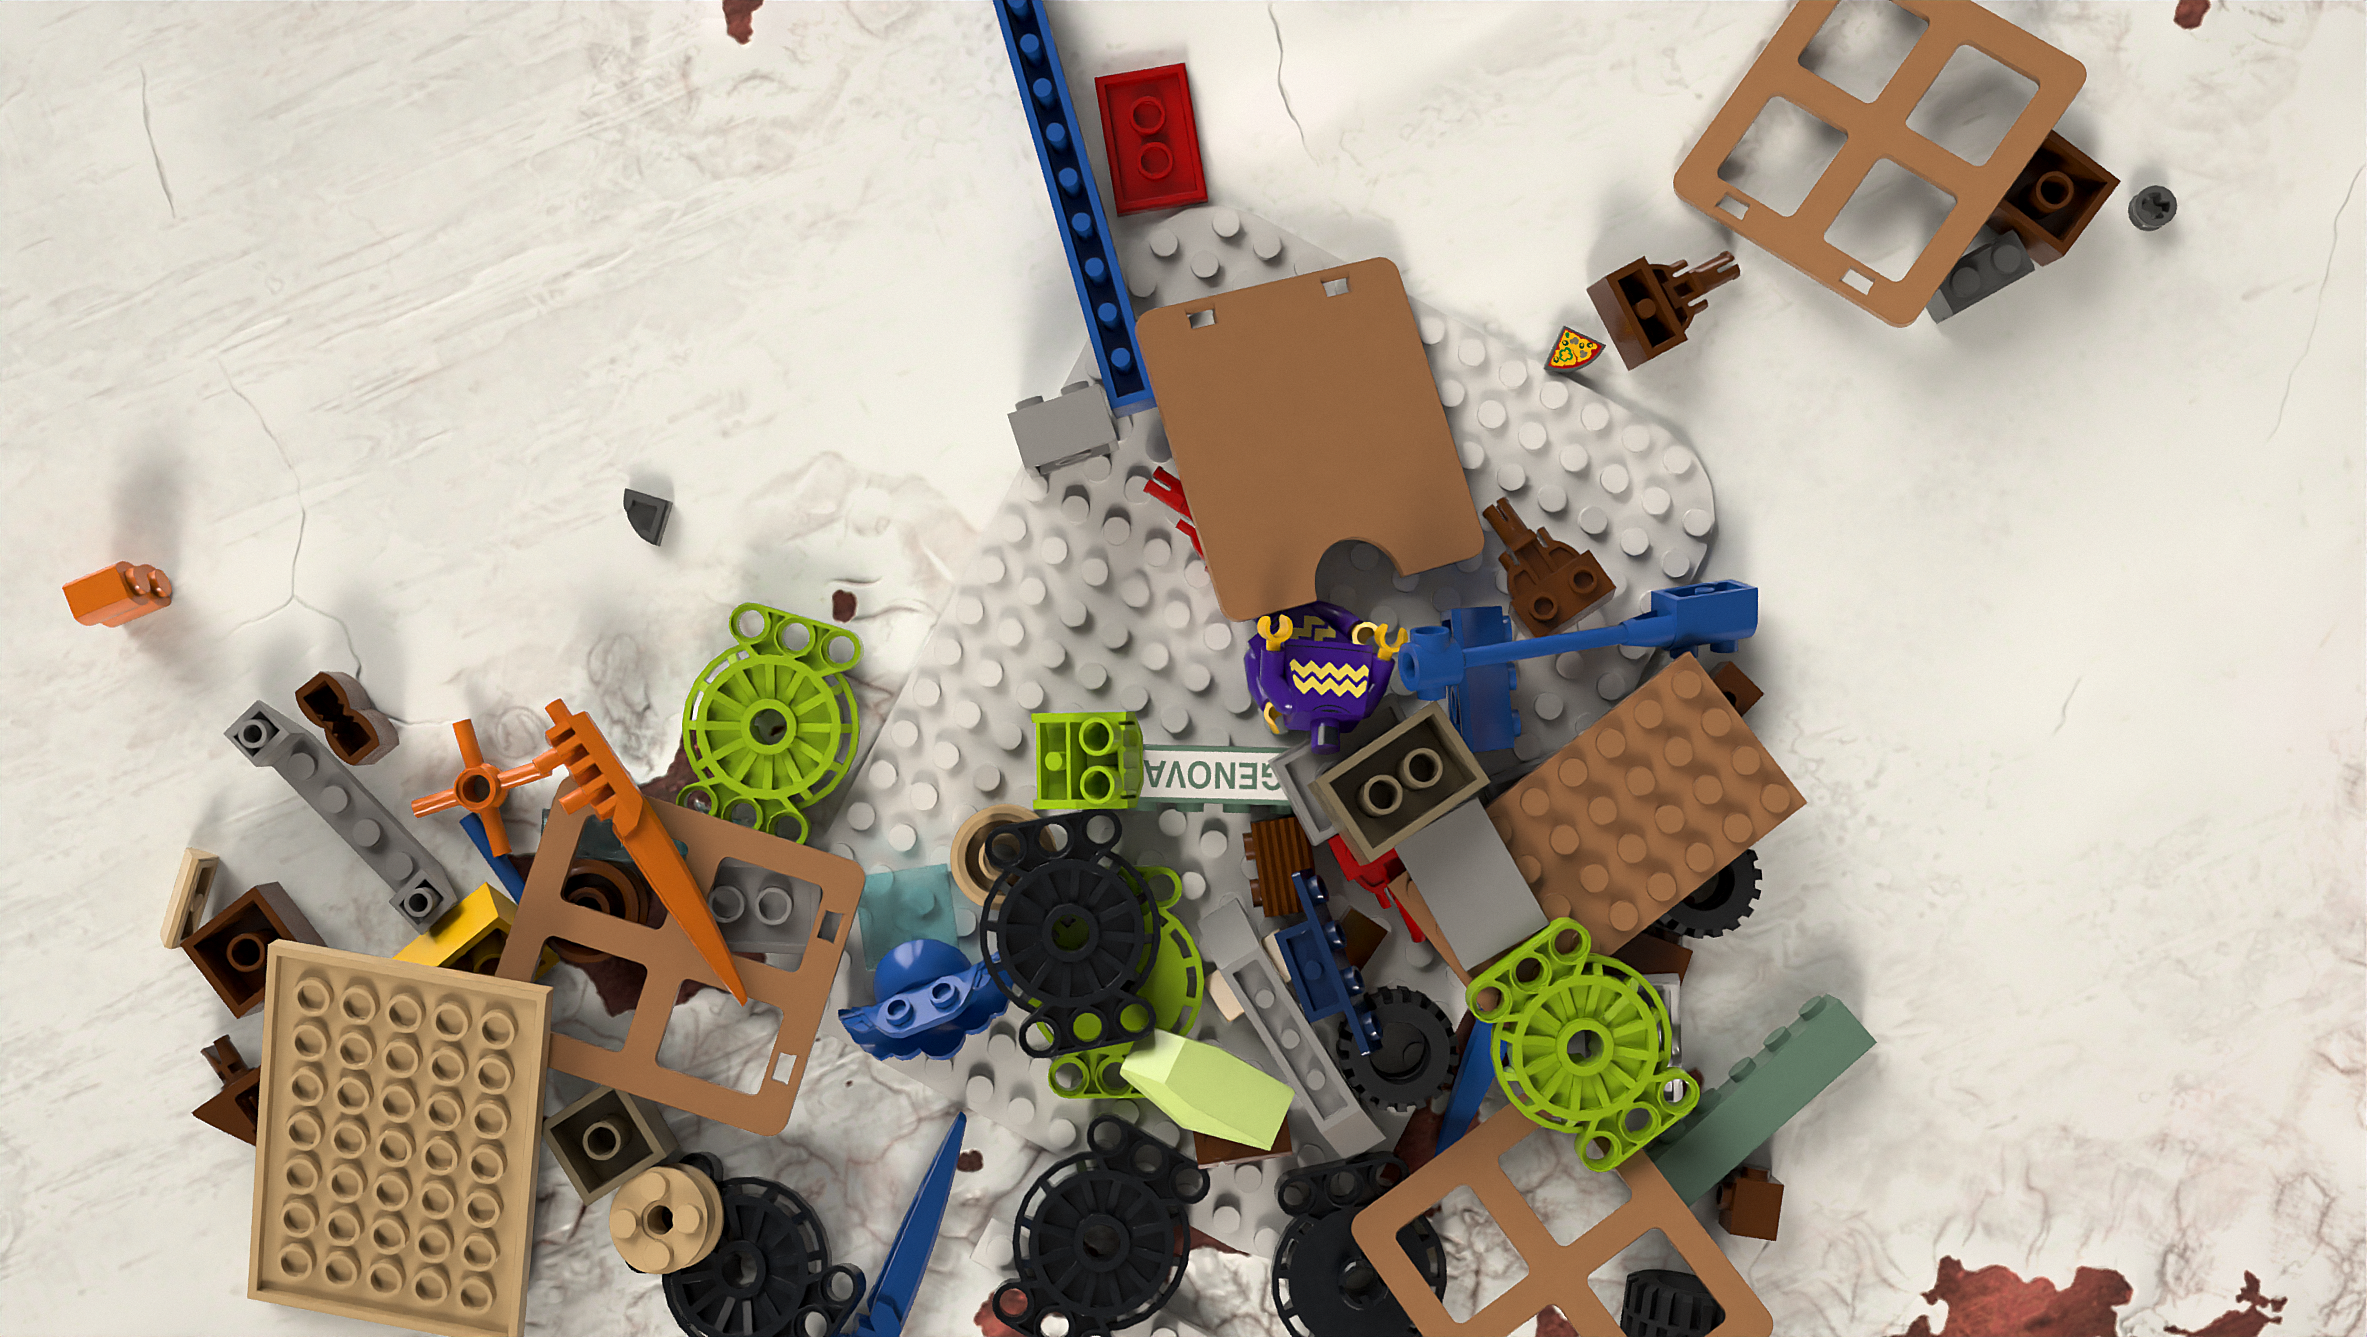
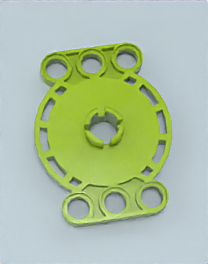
M747 602L736 607L729 617L730 632L739 642V645L727 649L708 663L694 681L685 701L682 720L684 749L693 771L701 781L684 787L676 798V805L688 808L687 799L689 795L696 790H702L710 796L712 802L708 815L733 822L732 812L738 804L747 803L755 809L757 814L756 823L752 829L778 836V822L785 816H791L796 818L802 827L801 836L796 842L805 845L811 836L812 825L802 809L816 804L835 790L849 772L858 751L861 732L859 705L850 683L842 672L854 669L861 662L864 656V645L861 638L850 630L765 605ZM755 610L763 616L765 623L763 631L758 636L751 638L742 633L739 625L743 614ZM796 623L804 625L810 635L808 644L798 651L790 649L784 640L787 628ZM840 636L849 638L855 648L852 659L843 664L835 662L829 654L831 642ZM746 651L750 657L741 660L738 653ZM728 660L729 667L720 672L711 683L707 682L706 680L714 670ZM834 675L839 684L831 686L825 677ZM700 691H702L704 695L698 706L697 719L692 720L694 704ZM843 693H845L850 706L852 724L844 723L843 709L838 698ZM770 709L779 711L785 717L787 723V731L784 738L774 745L767 744V741L760 734L759 726L755 725L756 718L762 717ZM692 730H696L697 744L703 757L700 760L693 745ZM844 733H852L849 751L844 762L841 763L836 759L842 748ZM709 768L715 777L710 778L704 769ZM829 770L837 772L825 788L817 794L814 793L811 787L823 779ZM800 793L805 801L796 803L791 796Z
M1133 865L1140 872L1147 885L1150 879L1157 874L1168 875L1175 884V891L1170 898L1162 901L1155 899L1159 914L1168 921L1164 925L1160 924L1161 941L1156 963L1145 984L1136 994L1147 998L1152 1003L1156 1013V1025L1154 1028L1175 1033L1171 1028L1179 1019L1183 1006L1192 1007L1187 1022L1178 1032V1035L1186 1037L1192 1029L1202 1005L1204 975L1201 956L1193 937L1181 921L1167 910L1176 904L1181 897V878L1175 870L1168 866ZM1121 867L1117 875L1122 876L1127 881L1133 894L1135 895L1143 891L1136 879ZM1148 901L1140 905L1144 918V932H1153L1152 914ZM1067 914L1060 917L1054 923L1052 930L1054 929L1060 935L1056 940L1059 944L1074 950L1085 940L1089 927L1082 917L1075 914ZM1068 915L1076 919L1069 926L1062 922ZM1175 928L1186 940L1192 955L1183 956L1177 941L1170 934ZM1152 943L1143 945L1141 958L1135 968L1139 973L1142 972L1149 958ZM1195 966L1197 976L1195 997L1187 994L1188 977L1186 968ZM1032 997L1028 1003L1038 1007L1042 1002ZM1138 1004L1127 1006L1121 1013V1023L1129 1030L1141 1029L1142 1025H1146L1148 1020L1147 1010ZM1084 1013L1076 1018L1073 1029L1078 1037L1092 1039L1099 1034L1101 1022L1096 1015ZM1037 1022L1038 1029L1051 1044L1054 1034L1044 1022ZM1134 1041L1060 1055L1055 1058L1049 1068V1086L1055 1094L1063 1098H1147L1129 1082L1119 1088L1110 1087L1106 1084L1102 1075L1104 1068L1110 1063H1124ZM1064 1063H1074L1079 1066L1083 1074L1081 1083L1074 1088H1065L1060 1085L1056 1078L1058 1067Z
M1561 917L1551 921L1549 925L1540 929L1474 978L1465 992V1002L1469 1010L1480 1021L1493 1023L1490 1055L1495 1076L1507 1098L1524 1116L1541 1126L1563 1133H1577L1574 1141V1150L1578 1158L1592 1171L1598 1173L1607 1172L1618 1166L1689 1113L1698 1103L1700 1088L1696 1080L1684 1069L1676 1066L1668 1067L1671 1058L1672 1031L1667 1010L1654 987L1638 971L1620 960L1597 953H1589L1591 937L1588 930L1572 918ZM1570 928L1577 930L1579 935L1577 947L1569 953L1557 952L1555 939L1559 932ZM1525 958H1535L1540 963L1539 975L1530 982L1519 981L1516 977V967ZM1585 963H1588L1587 969H1583ZM1602 964L1617 968L1628 975L1621 981L1610 974L1603 973ZM1639 984L1647 991L1654 1007L1648 1008L1647 1004L1637 994ZM1486 987H1496L1501 992L1500 1004L1491 1011L1480 1010L1477 1006V996ZM1504 1022H1510L1509 1028L1503 1027ZM1658 1022L1661 1027V1047H1659V1036L1656 1027ZM1581 1030H1591L1592 1038L1587 1047L1593 1054L1588 1058H1585L1580 1052L1567 1053V1045L1570 1038ZM1501 1040L1507 1041V1055L1510 1064L1504 1068L1500 1058ZM1674 1079L1685 1080L1687 1084L1685 1096L1677 1102L1665 1101V1086ZM1507 1081H1517L1519 1086L1529 1096L1524 1103L1513 1093ZM1634 1108L1647 1109V1124L1637 1131L1628 1130L1625 1126L1627 1114ZM1544 1109L1550 1114L1560 1117L1561 1122L1545 1118L1536 1112ZM1599 1136L1608 1138L1610 1149L1604 1157L1591 1159L1587 1156L1586 1148L1593 1138Z

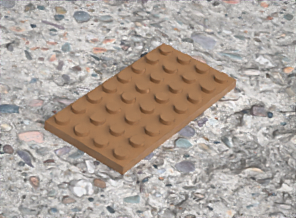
M1686 651L1485 806L1484 810L1548 922L1550 923L1561 917H1569L1576 920L1588 930L1591 937L1589 953H1597L1609 957L1808 802L1691 652ZM1406 868L1386 883L1466 988L1474 978L1535 934H1531L1465 972ZM1570 928L1559 932L1555 939L1557 952L1569 953L1577 947L1579 943L1577 930ZM1525 958L1516 967V977L1522 982L1534 980L1540 972V963L1535 958ZM1588 963L1584 964L1583 969L1588 968ZM1486 987L1479 992L1476 1000L1484 1011H1491L1500 1004V989ZM1504 1022L1503 1027L1509 1028L1510 1022Z

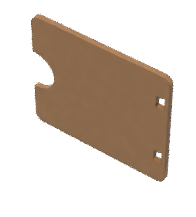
M1376 257L1152 309L1140 316L1135 325L1136 339L1222 614L1228 620L1238 623L1317 601L1315 574L1318 563L1325 551L1331 545L1340 541L1361 540L1378 547L1391 559L1400 578L1470 560L1481 553L1485 544L1484 534L1405 288L1394 262L1384 257ZM1346 278L1348 292L1327 297L1322 283ZM1212 309L1215 324L1192 329L1187 315Z

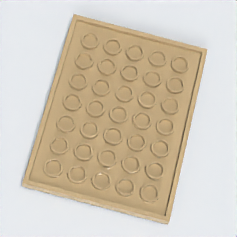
M281 939L268 944L248 1299L448 1337H524L554 987Z

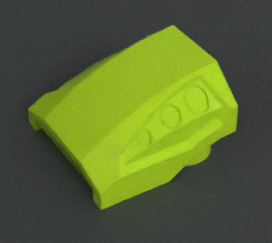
M1135 712L1031 713V721L1036 723L1037 799L1033 800V809L1136 808L1144 784L1143 734Z

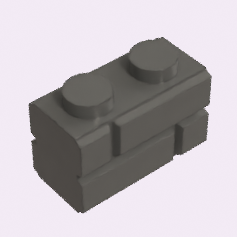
M2013 229L1959 259L1926 306L1927 311L1936 324L2035 271L2032 260Z

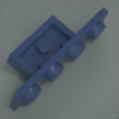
M1313 868L1292 873L1293 883L1308 920L1277 932L1274 936L1308 1023L1310 1024L1344 1011L1361 1055L1363 1057L1383 1048L1380 1040L1383 1038V1028L1377 1014L1374 1011L1368 1010L1362 995L1365 992L1363 977L1357 966H1351L1344 947H1347L1346 934L1340 922L1332 919L1326 904L1330 899L1327 886L1320 875H1315Z

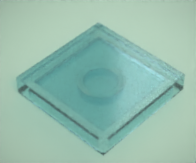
M947 863L866 875V884L857 909L866 970L877 969L878 963L888 951L907 941L936 939L960 950Z

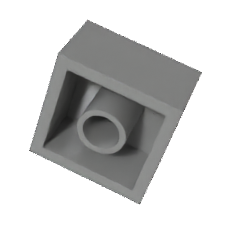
M1088 381L1073 383L1060 390L1062 394L1060 397L1045 402L1042 396L1031 397L1016 403L1017 411L1007 414L1025 470L1031 479L1120 450L1099 384L1089 387Z

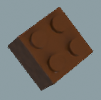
M2052 130L1985 224L1999 235H2003L2013 229L2029 257L2044 267L2066 255L2121 180Z
M278 881L254 886L179 944L237 1019L264 1010L268 944L281 939L329 948Z

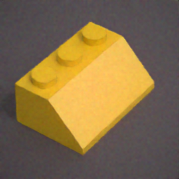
M485 882L444 915L424 935L418 936L391 959L494 977L518 905ZM547 944L545 945L533 982L560 961L558 955Z

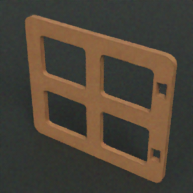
M1799 0L1674 175L1673 189L1677 197L1848 301L1892 327L1904 328L1917 320L2078 95L2086 81V68L2074 57L1971 0H1889L1925 20L1928 28L1878 98L1872 103H1865L1805 69L1798 63L1799 58L1841 0ZM1963 45H1969L2038 85V91L1988 161L1982 166L1970 164L1911 130L1906 125L1908 117L1956 50ZM1776 96L1788 100L1847 136V141L1797 211L1789 217L1780 215L1720 179L1717 174L1769 100ZM1884 158L1893 161L1953 196L1956 200V206L1902 280L1897 282L1889 280L1827 243L1824 239L1827 230L1875 163ZM1726 195L1748 207L1742 220L1718 206ZM1850 269L1873 282L1867 295L1842 281Z
M570 776L566 777L557 789L494 977L533 983L546 942L552 936L641 963L647 968L648 974L624 1047L620 1051L610 1050L550 1030L547 1067L762 1136H774L780 1133L789 1122L866 884L864 868L854 860L643 794L670 838L686 844L688 854L685 863L707 905L721 863L727 857L817 884L823 890V897L800 967L797 971H786L730 953L747 992V997L779 1007L783 1012V1020L759 1092L757 1094L742 1092L664 1067L658 1061V1054L684 980L691 979L729 991L688 939L668 911L664 925L660 929H654L569 902L565 899L564 889L587 820L592 815H595V811L590 803L569 816L566 814L558 800L579 788ZM827 910L837 914L842 913L833 943L830 940L819 937ZM781 1053L791 1056L796 1055L788 1084L773 1079Z
M1525 1092L1518 1096L1522 1103L1529 1097ZM1512 1102L1362 1210L1352 1222L1351 1230L1354 1240L1423 1337H1507L1551 1305L1561 1310L1580 1337H1627L1589 1287L1587 1279L1590 1274L1651 1229H1658L1663 1232L1725 1314L1724 1322L1705 1337H1769L1773 1330V1319L1769 1311L1642 1148L1613 1168L1631 1191V1199L1570 1245H1559L1498 1164L1499 1158L1541 1127L1540 1124L1524 1116ZM1544 1109L1536 1112L1545 1118L1552 1119L1555 1117ZM1604 1136L1592 1139L1599 1151L1605 1156L1610 1149L1609 1139ZM1460 1186L1471 1188L1529 1268L1527 1277L1464 1323H1457L1452 1319L1396 1240V1235L1402 1228Z

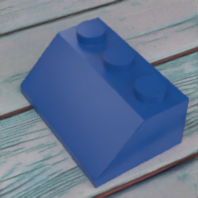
M1502 606L1454 608L1440 612L1441 626L1450 630V636L1456 639L1461 649L1512 642L1511 619L1509 615L1503 616ZM1514 662L1465 668L1463 678L1459 684L1446 686L1449 720L1471 753L1514 748V737L1521 736L1520 714L1518 709H1511L1510 690H1516L1517 687Z

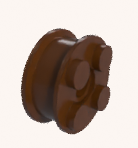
M597 856L573 861L564 889V897L567 901L583 906L585 900L588 897H592L600 903L603 913L646 926L649 915V900L646 888L635 871L626 864L609 857ZM556 936L550 937L546 942L561 957L578 963H595L615 956Z

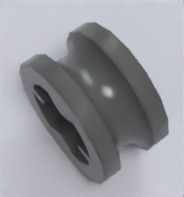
M2158 185L2149 186L2140 191L2130 201L2128 207L2129 219L2140 230L2147 232L2155 231L2173 219L2177 211V201L2173 193L2167 188ZM2150 198H2153L2154 206L2162 207V212L2156 215L2154 219L2151 218L2150 211L2142 209V205L2147 203Z

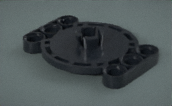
M1084 809L1003 824L995 827L988 834L985 841L984 851L987 859L994 866L1004 871L997 877L984 901L979 924L980 949L987 971L999 990L1018 1008L1030 1013L1022 1021L1019 1028V1043L1022 1050L1033 1058H1049L1138 1041L1146 1038L1156 1025V1013L1152 1003L1147 998L1136 993L1145 984L1156 963L1161 941L1160 915L1153 893L1140 872L1121 855L1111 851L1121 838L1122 824L1119 817L1110 809ZM1098 815L1109 817L1114 824L1113 836L1103 843L1092 841L1087 834L1088 822ZM1057 824L1066 830L1067 842L1061 850L1048 851L1041 845L1039 835L1045 826ZM1010 833L1018 838L1020 851L1015 858L1002 860L994 854L992 842L999 834ZM1104 856L1113 860L1109 867L1098 862ZM1121 867L1136 879L1143 891L1135 895L1133 894L1128 884L1117 875ZM1011 873L1020 876L1013 885L1006 881ZM1000 889L1006 896L1000 906L998 920H988L991 904ZM1148 901L1152 914L1153 932H1144V918L1140 905ZM1067 914H1075L1082 917L1089 927L1085 940L1074 950L1059 944L1052 936L1054 923L1060 917ZM987 931L996 932L997 949L1000 959L995 962L992 961L988 948ZM1152 943L1149 958L1142 972L1139 973L1135 968L1141 958L1143 945ZM1006 970L1012 981L1023 990L1020 996L1015 994L1005 984L998 972ZM1129 979L1134 982L1128 990L1122 988ZM1033 997L1042 1003L1036 1007L1028 1002ZM1131 1004L1141 1005L1148 1012L1147 1023L1139 1030H1129L1121 1023L1122 1011ZM1091 1013L1100 1019L1101 1030L1096 1037L1082 1039L1075 1034L1073 1024L1079 1015ZM1044 1022L1053 1029L1054 1038L1049 1046L1035 1048L1028 1043L1026 1032L1034 1023Z
M1106 1112L1095 1116L1087 1128V1143L1091 1151L1078 1152L1057 1161L1038 1176L1024 1195L1015 1218L1012 1240L1015 1267L1020 1278H1009L1001 1282L996 1288L992 1300L993 1312L996 1318L1026 1337H1049L1043 1332L1041 1322L1047 1314L1053 1312L1064 1315L1069 1324L1066 1333L1060 1337H1115L1112 1331L1126 1329L1147 1320L1166 1305L1179 1287L1187 1268L1191 1236L1188 1215L1184 1205L1196 1204L1202 1201L1208 1194L1210 1176L1207 1169H1198L1196 1159L1117 1114ZM1103 1122L1115 1123L1121 1130L1120 1141L1111 1148L1101 1147L1094 1139L1095 1128ZM1144 1145L1155 1146L1162 1154L1160 1165L1152 1171L1141 1170L1135 1163V1154ZM1096 1159L1099 1166L1087 1168L1085 1160ZM1076 1163L1077 1171L1064 1176L1056 1184L1049 1180L1060 1169ZM1187 1168L1197 1170L1203 1180L1201 1188L1193 1194L1180 1192L1175 1184L1179 1172ZM1041 1187L1045 1195L1039 1202L1034 1216L1025 1215L1030 1200ZM1176 1205L1178 1213L1170 1215L1166 1206ZM1105 1224L1111 1226L1120 1237L1118 1249L1114 1248L1108 1253H1097L1095 1257L1092 1256L1084 1241L1085 1234L1095 1225ZM1182 1224L1184 1238L1182 1255L1174 1253L1175 1239L1173 1228ZM1021 1226L1030 1230L1028 1243L1030 1255L1022 1257L1020 1246ZM1178 1266L1172 1282L1162 1293L1159 1288L1166 1280L1170 1267ZM1033 1268L1036 1276L1029 1277L1026 1269ZM1009 1289L1021 1290L1026 1295L1027 1307L1019 1314L1007 1313L1000 1304L1002 1294ZM1149 1299L1154 1301L1144 1311L1127 1317V1312L1139 1308ZM1116 1316L1118 1319L1117 1321L1107 1322L1106 1317Z
M701 1151L685 1155L678 1163L692 1166L696 1160L705 1162L710 1171L709 1177L717 1186L721 1197H723V1189L727 1188L725 1197L722 1198L724 1204V1226L720 1239L714 1249L703 1260L692 1266L662 1274V1286L667 1305L678 1326L688 1337H705L702 1333L708 1337H811L806 1331L805 1321L811 1312H817L824 1317L827 1324L823 1337H837L864 1296L866 1278L862 1270L852 1263H841L832 1266V1251L826 1229L814 1208L798 1192L779 1181L759 1176L734 1177L723 1181L724 1168L722 1162L711 1152ZM753 1184L767 1189L763 1194L743 1193L742 1185ZM779 1194L790 1199L801 1212L796 1214L788 1205L777 1200ZM663 1209L662 1221L667 1228L671 1229L673 1225L665 1219ZM807 1221L815 1232L819 1250L814 1248L812 1237L805 1226ZM741 1251L749 1253L755 1259L757 1265V1274L754 1281L743 1285L739 1283L744 1278L741 1270L742 1257L737 1254ZM816 1260H821L820 1272H817ZM626 1262V1264L632 1271L636 1273L646 1274L645 1272H642L632 1267L630 1264ZM838 1272L847 1274L852 1280L853 1291L848 1299H840L833 1293L832 1280Z
M1379 1151L1356 1156L1348 1162L1340 1159L1296 1168L1284 1172L1277 1179L1274 1186V1195L1277 1203L1287 1215L1294 1218L1285 1227L1274 1250L1270 1268L1271 1294L1278 1316L1292 1337H1304L1295 1329L1290 1321V1318L1298 1315L1303 1325L1310 1331L1308 1337H1423L1416 1327H1410L1413 1324L1412 1320L1356 1243L1351 1230L1352 1222L1358 1213L1411 1175L1407 1164L1398 1154L1391 1151ZM1385 1163L1397 1164L1400 1169L1398 1180L1390 1186L1379 1185L1375 1179L1377 1169ZM1340 1172L1352 1174L1354 1176V1186L1348 1194L1338 1196L1331 1192L1330 1182L1336 1174ZM1298 1181L1306 1183L1309 1187V1195L1303 1203L1291 1205L1284 1200V1192L1289 1184ZM1421 1214L1416 1219L1422 1223L1428 1234H1417L1409 1223L1397 1233L1396 1240L1429 1287H1436L1434 1294L1443 1303L1447 1285L1446 1257L1439 1236L1428 1219ZM1292 1238L1293 1241L1288 1249L1286 1262L1281 1264L1283 1253ZM1434 1247L1437 1257V1274L1431 1272L1430 1260L1427 1254V1249ZM1362 1260L1366 1267L1373 1269V1276L1370 1282L1359 1289H1351L1344 1286L1349 1275L1357 1269L1355 1261ZM1279 1279H1285V1287L1289 1296L1284 1306L1280 1297Z

